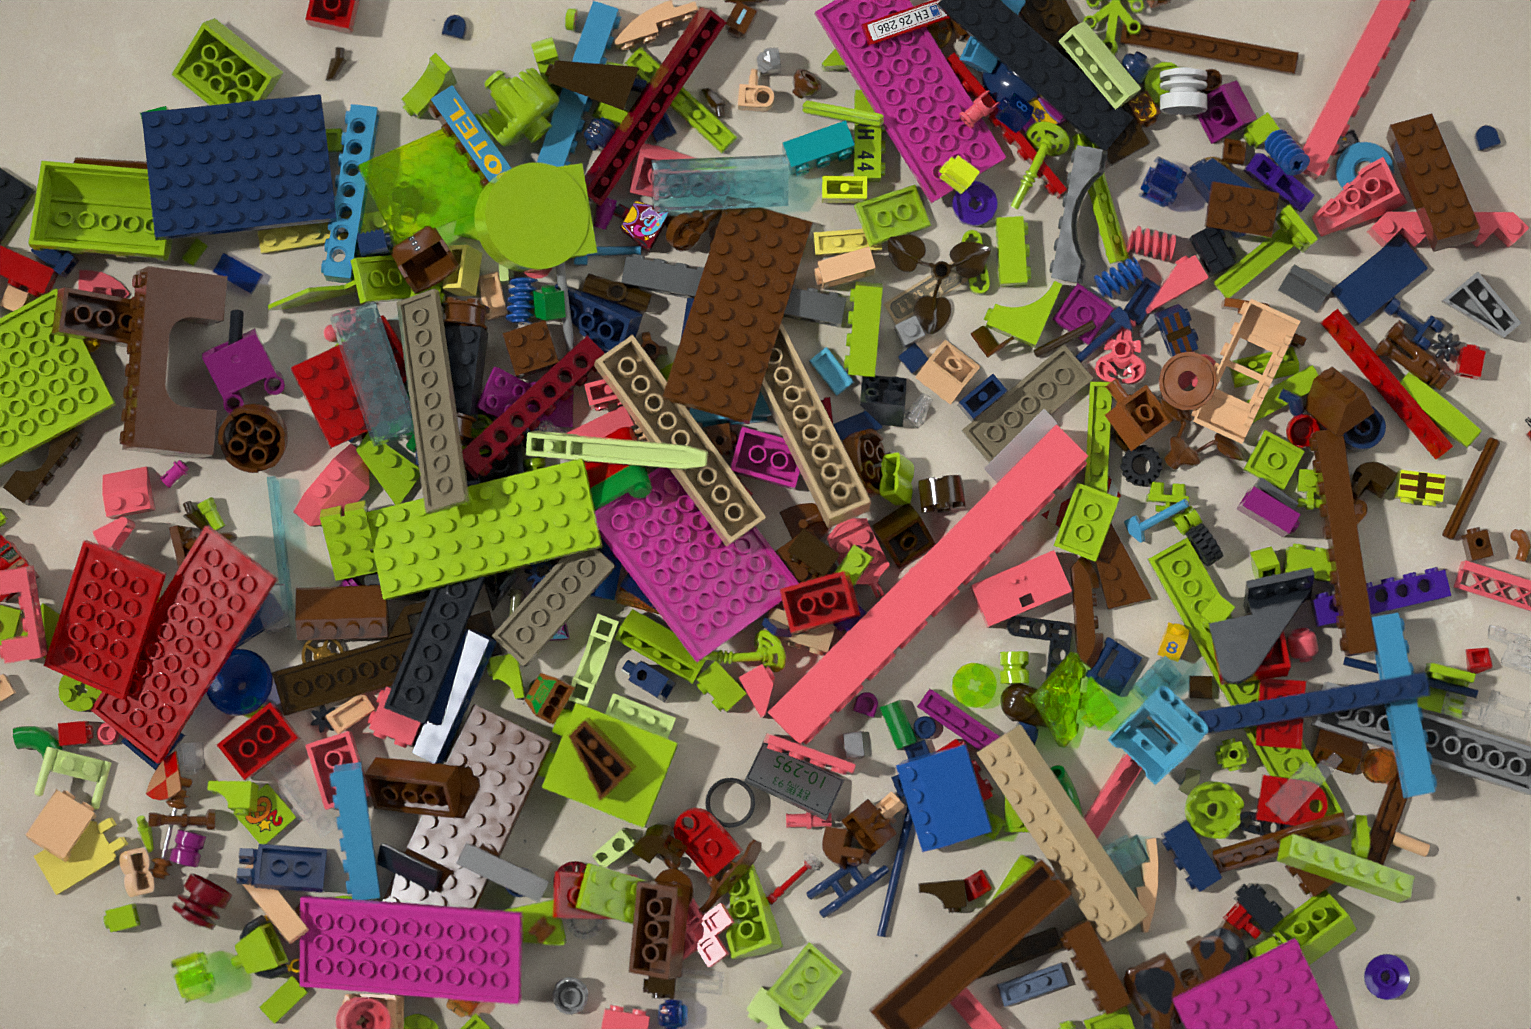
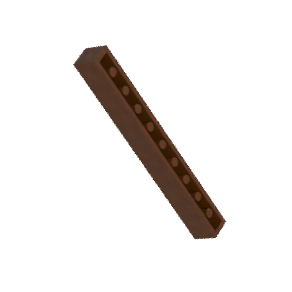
M1329 430L1315 431L1311 435L1312 438H1309L1310 450L1314 451L1315 456L1312 465L1314 473H1317L1318 476L1316 492L1318 496L1321 495L1322 504L1319 505V512L1325 522L1323 537L1324 540L1328 541L1329 549H1326V558L1328 562H1331L1332 571L1329 572L1330 583L1334 584L1335 588L1333 604L1335 607H1338L1339 616H1336L1337 628L1341 629L1342 638L1339 640L1340 649L1344 652L1345 657L1371 654L1376 652L1344 436L1336 437Z

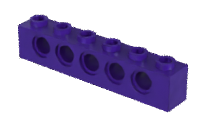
M1438 567L1425 569V574L1419 576L1416 575V572L1404 574L1403 579L1397 581L1394 580V577L1382 579L1380 585L1373 586L1372 582L1366 583L1371 615L1452 596L1446 571H1438ZM1421 580L1428 583L1429 589L1427 592H1422L1419 589V582ZM1399 585H1403L1407 589L1405 597H1400L1397 594V587ZM1377 590L1384 592L1385 600L1383 602L1376 600L1375 593ZM1328 592L1315 595L1316 599L1311 600L1310 603L1316 627L1336 623V616H1339V614L1331 608L1333 595L1329 596Z

